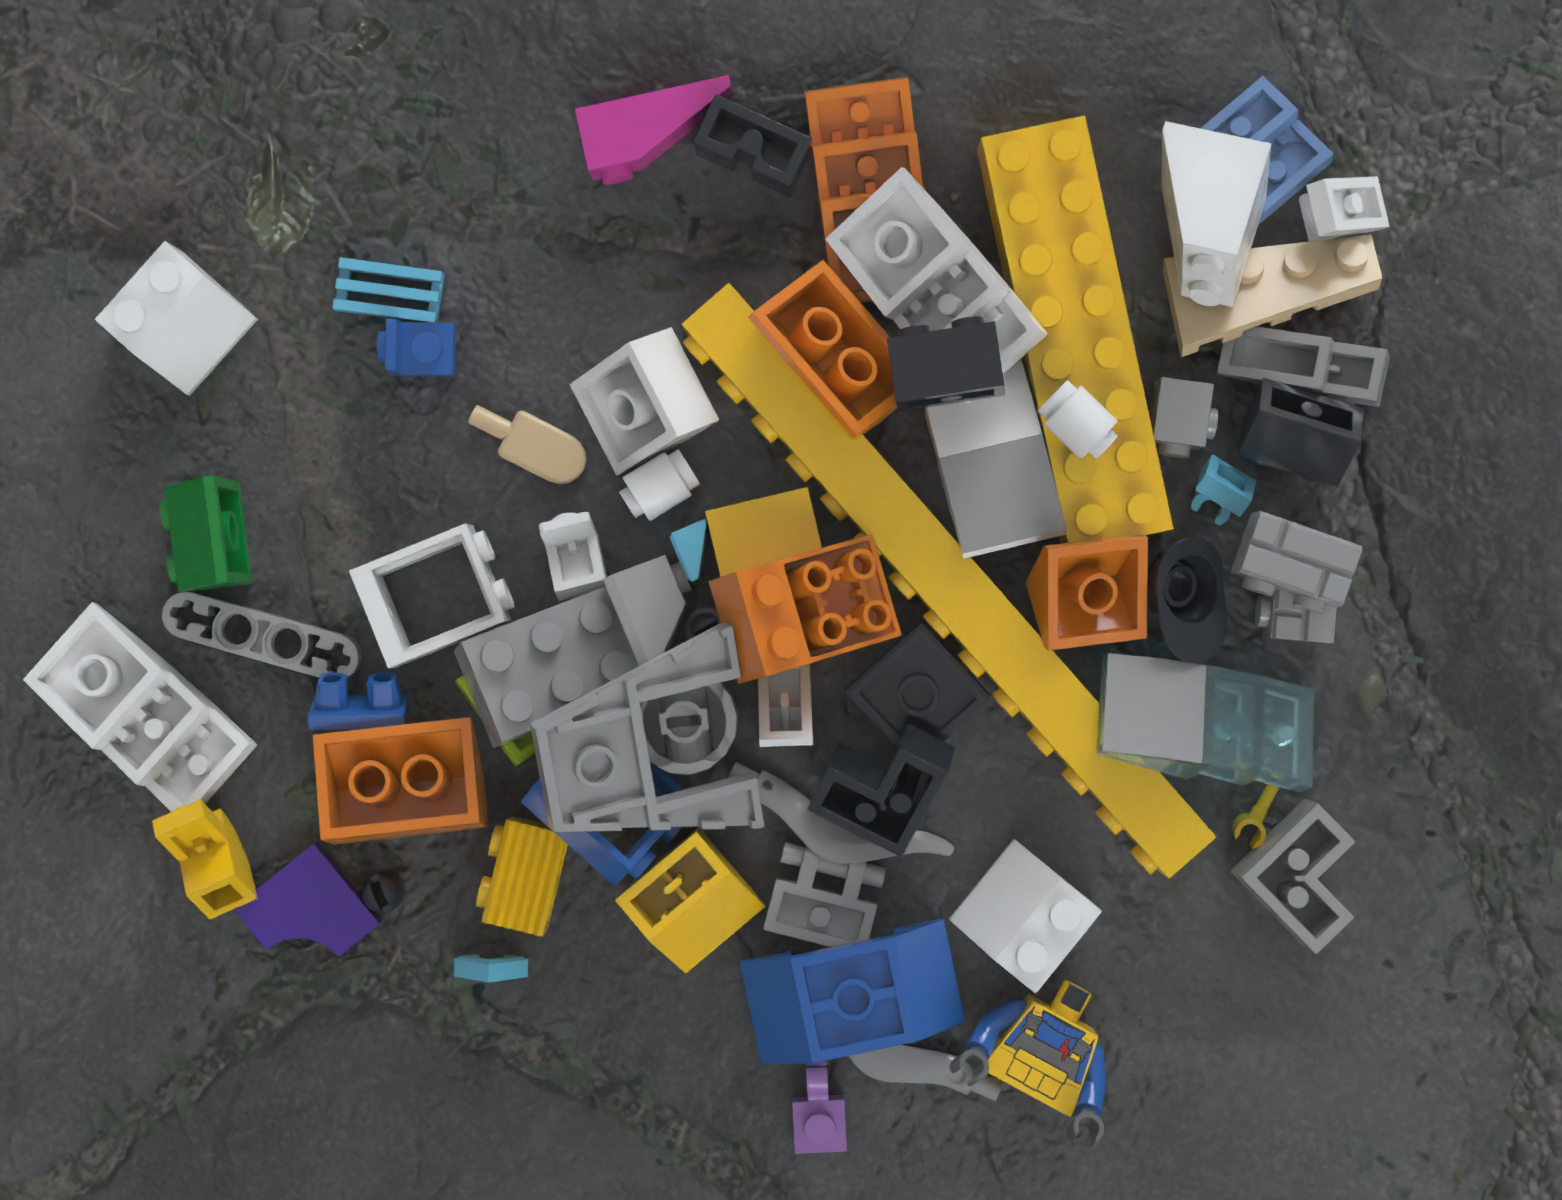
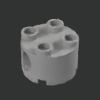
M723 682L640 703L649 760L668 773L690 775L711 768L726 755L737 734L738 710L733 694Z

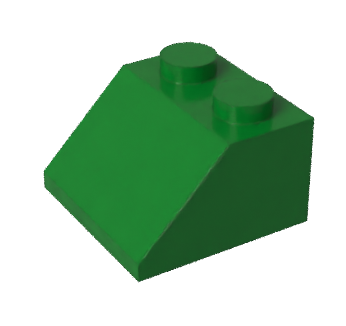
M212 475L164 487L166 500L160 502V517L165 531H170L173 550L167 553V570L170 580L173 583L177 582L178 591L195 592L253 584L240 482Z

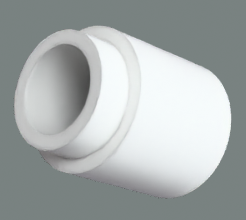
M1068 380L1038 410L1046 419L1044 425L1079 459H1082L1087 453L1095 459L1098 458L1118 437L1111 429L1118 420L1083 386L1080 385L1076 388Z
M677 449L668 456L665 451L622 477L627 487L619 491L635 518L645 513L648 520L652 521L692 496L690 490L700 485L679 449Z

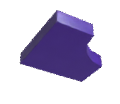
M318 842L313 843L256 890L258 899L233 909L265 949L283 940L306 938L324 944L337 956L345 953L382 922L378 915L364 904L361 894Z

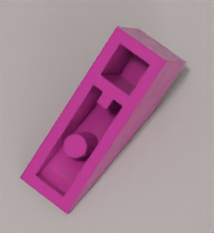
M729 75L575 109L586 163L592 180L602 179L603 184L610 185L632 179V172L646 168L704 120L715 94L728 100L732 98Z

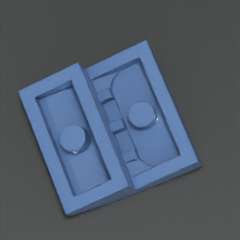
M1264 76L1260 77L1200 128L1271 143L1266 201L1259 224L1333 162V153L1298 119V109Z

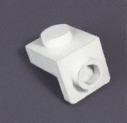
M589 512L578 514L563 513L554 517L551 521L539 524L540 535L547 551L554 591L559 601L578 597L605 587L602 578L607 577L599 537Z

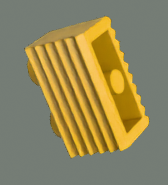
M510 816L506 819L504 827L495 826L488 851V856L497 858L492 877L483 876L476 900L477 907L485 908L481 922L536 936H543L547 932L568 844L546 824Z

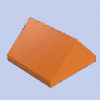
M1136 535L1046 545L1043 547L1025 583L1044 647L1048 651L1147 638V536Z

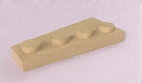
M1371 234L1251 248L1233 307L1221 304L1217 306H1204L1196 303L1190 297L1181 296L1174 257L1165 258L1163 265V274L1181 357L1198 352L1200 345L1218 339L1224 343L1243 336V331L1267 322L1273 326L1291 320L1293 313L1311 307L1320 310L1378 290L1382 280Z

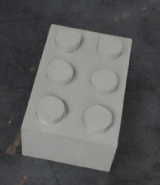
M606 586L462 641L454 650L493 748L530 734V723L639 666Z

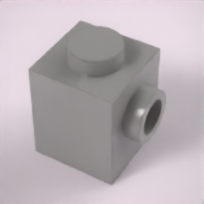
M1161 377L1153 382L1149 416L1155 444L1159 445L1158 454L1189 458L1190 450L1197 451L1206 447V439H1214L1218 423V409L1211 408L1214 384Z

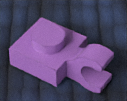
M827 1061L806 1064L808 1096L792 1097L795 1154L847 1151L844 1094L828 1095Z

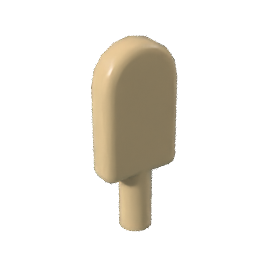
M477 405L469 418V424L502 440L498 448V454L501 458L555 484L571 483L578 479L585 469L587 462L586 451L579 440L571 434L525 411L517 412L513 421L510 422Z

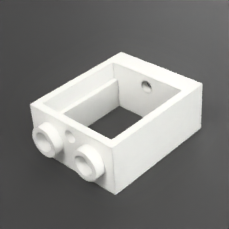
M465 523L349 570L388 668L402 666L512 621L508 610L515 607L514 601L504 579L496 581L488 562L494 560L495 555L484 530L476 533L473 525ZM463 544L491 614L411 646L383 576Z

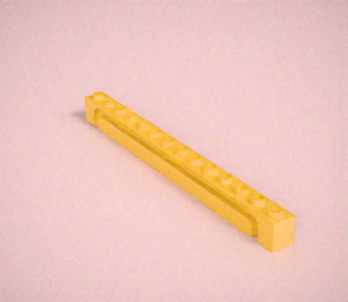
M730 283L726 284L682 323V327L688 335L682 341L683 345L702 366L708 360L715 365L722 373V376L716 381L736 405L744 399L757 413L751 419V422L770 443L779 438L788 448L791 454L785 461L805 483L813 477L826 492L819 499L839 522L847 516L860 530L854 539L870 534L873 535L878 555H882L895 570L888 576L891 582L908 600L915 594L929 609L923 615V618L942 639L949 634L955 638L963 648L957 655L958 658L977 679L983 673L991 679L998 687L991 695L1009 716L1013 718L1020 712L1033 728L1026 735L1046 757L1053 751L1067 766L1061 772V775L1080 796L1089 791L1101 805L1095 811L1101 821L1115 836L1123 830L1136 844L1129 852L1150 875L1158 869L1161 874L1170 879L1216 838L1215 834L1146 756L1102 751L1105 709L1054 651H1048L1044 647L1039 634L971 557L963 559L959 543L864 435L852 439L748 317L754 310Z

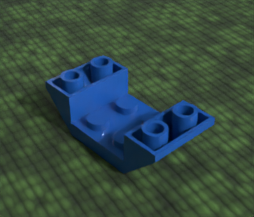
M940 918L892 928V935L792 955L791 950L740 960L761 1064H809L917 1042L965 1022L944 919Z

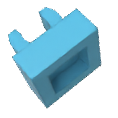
M1212 454L1200 471L1191 509L1197 512L1201 504L1206 500L1216 502L1221 508L1216 514L1214 523L1219 526L1229 519L1231 512L1241 517L1252 501L1256 480Z

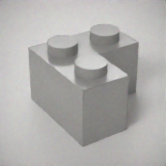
M1303 799L1266 835V839L1260 847L1252 849L1230 870L1302 946L1315 954L1322 950L1354 918L1318 878L1355 841L1316 802Z

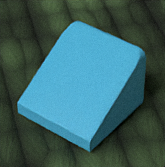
M707 519L672 532V536H670L686 578L693 583L701 580L708 531Z

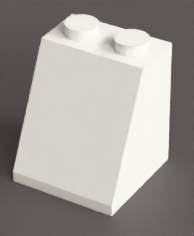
M1165 121L1162 130L1161 187L1181 296L1190 297L1196 303L1204 306H1217L1221 304L1233 307L1266 201L1271 143Z

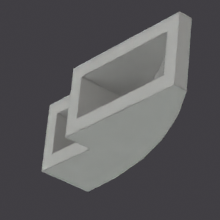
M1255 326L1244 330L1243 336L1223 343L1217 373L1218 375L1260 384L1263 378H1267L1334 400L1380 407L1390 355L1387 349L1335 342L1332 337Z

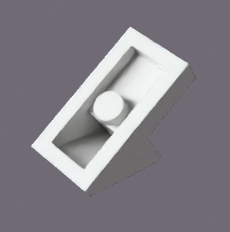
M1378 176L1322 179L1306 185L1308 193L1299 197L1308 241L1351 237L1390 227Z

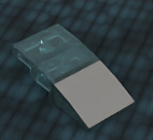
M1112 653L1102 656L1097 738L1098 755L1184 779L1202 774L1241 786H1245L1253 781H1259L1298 793L1312 788L1314 689L1216 666Z

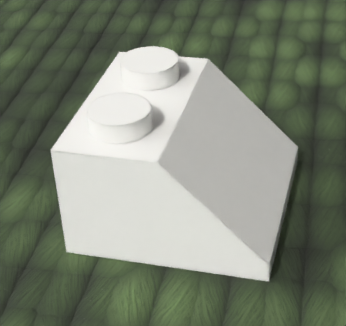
M166 241L162 243L95 318L102 327L131 353L189 396L258 320L183 251Z
M672 327L628 342L569 384L616 476L689 440L719 421Z
M1013 839L951 915L949 920L993 960L1036 994L1101 914L1102 910L1018 841Z

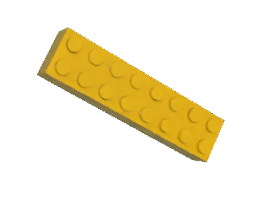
M1084 115L981 137L977 148V155L1004 281L1048 333L1021 360L1040 423L1066 526V535L1059 536L1060 544L1150 535L1172 530L1174 528L1086 117ZM1067 380L1076 388L1080 385L1083 386L1118 420L1111 428L1118 437L1096 459L1089 453L1082 459H1079L1044 425L1046 419L1038 412L1039 408Z

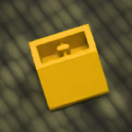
M699 826L623 889L615 899L617 904L648 941L685 974L766 907Z

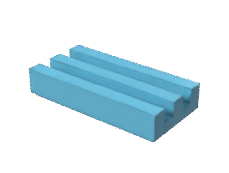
M339 257L338 268L340 273L339 278L336 279L335 288L337 289V295L333 300L332 309L340 312L412 322L438 323L445 277L442 271ZM352 272L432 283L431 291L351 280ZM352 291L429 302L428 311L350 301L348 299L349 292Z

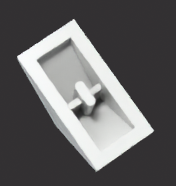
M810 664L758 679L760 747L813 745Z

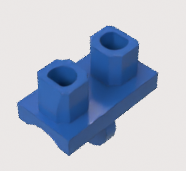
M376 672L370 674L367 679V695H349L348 675L322 673L320 674L316 694L308 713V730L342 732L404 725L406 712H409V694H401L397 673Z

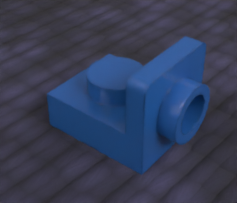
M386 319V331H379L377 337L379 363H385V370L393 376L456 377L457 326L454 323L401 322L398 319Z

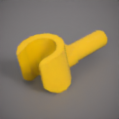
M1271 776L1250 813H1243L1234 819L1232 831L1235 839L1238 838L1244 826L1253 824L1258 827V830L1251 839L1250 847L1256 849L1264 843L1266 830L1262 822L1283 783L1282 781Z

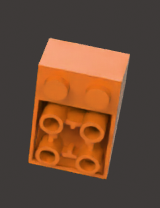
M872 534L737 571L708 581L720 623L727 622L733 626L741 677L737 678L738 684L771 676L902 636Z

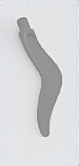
M738 762L733 766L728 778L748 772L757 777L761 804L778 814L803 843L819 857L833 863L851 864L897 856L808 811L807 808L810 800L778 777L764 770L759 774ZM917 830L903 855L932 853L950 856L954 852V846L937 835Z
M904 1044L849 1056L863 1073L885 1082L938 1084L965 1095L973 1091L996 1101L1003 1081L987 1075L976 1084L968 1086V1081L973 1076V1070L968 1063L964 1062L962 1068L952 1074L949 1066L951 1061L957 1056Z

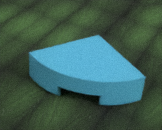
M479 954L462 955L454 958V977L488 983L528 977V959L517 955H504L503 958L496 959L479 958Z

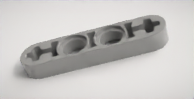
M181 592L169 598L163 607L162 620L164 626L172 635L178 638L311 676L320 677L322 673H343L348 675L349 679L358 673L363 663L361 646L355 639L347 635L200 593ZM191 601L194 602L193 611L205 616H215L214 607L220 608L212 626L202 623H189L187 629L183 628L184 619L177 617V610L179 607H188ZM237 614L245 616L250 621L252 627L249 639L242 644L232 643L225 633V625L228 619ZM211 627H212V638H210V637L207 636V633L209 632V630L211 629ZM287 628L296 631L302 641L299 653L290 659L280 656L274 646L277 634ZM313 635L320 637L315 647L321 649L336 650L339 643L343 644V654L350 657L349 665L339 666L337 672L331 670L332 661L318 656L312 657V666L306 665L305 662L313 651Z

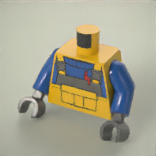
M1065 979L1051 1005L1028 994L1023 1001L1010 1000L983 1015L966 1044V1051L951 1061L949 1068L952 1074L960 1070L964 1062H966L973 1070V1076L968 1081V1086L981 1081L989 1073L1068 1117H1071L1075 1110L1078 1116L1069 1124L1066 1130V1137L1071 1142L1077 1137L1079 1126L1086 1127L1091 1133L1089 1148L1094 1147L1103 1137L1104 1124L1099 1116L1102 1113L1106 1089L1104 1049L1097 1042L1098 1035L1094 1029L1079 1021L1092 994Z

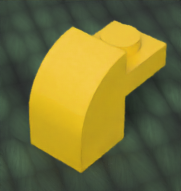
M200 799L189 805L180 806L173 812L152 820L155 838L180 862L186 896L209 919H213L258 899L246 853L233 825L221 808L212 812Z

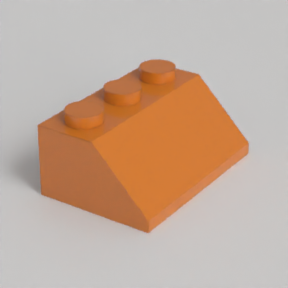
M824 260L800 276L748 317L852 439L870 431L898 408L895 400L887 338L891 337Z
M471 717L313 735L321 841L331 844H343L489 827L485 778Z

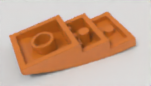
M907 77L804 91L809 133L812 138V155L827 264L859 302L873 300L832 249L826 238L901 167L905 168L923 187L917 133L914 129L909 78Z

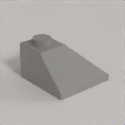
M664 555L602 578L638 665L640 666L669 651L688 605L684 593L692 590L680 562L671 565L668 556Z

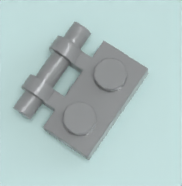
M785 842L780 862L800 867L797 882L776 877L763 930L828 947L869 940L877 903L858 898L861 883L881 888L886 868L867 862L851 864L833 863L819 857L807 846L803 847ZM820 872L844 878L845 882L842 893L812 886L815 873Z

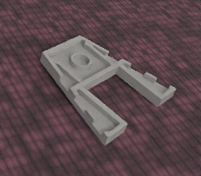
M727 622L720 623L530 723L548 825L554 832L622 831L621 828L648 827L650 830H671V827L699 826L701 829H725V826H750L752 829L765 827L757 777L750 772L656 797L640 707L641 702L740 678L741 674L732 625Z

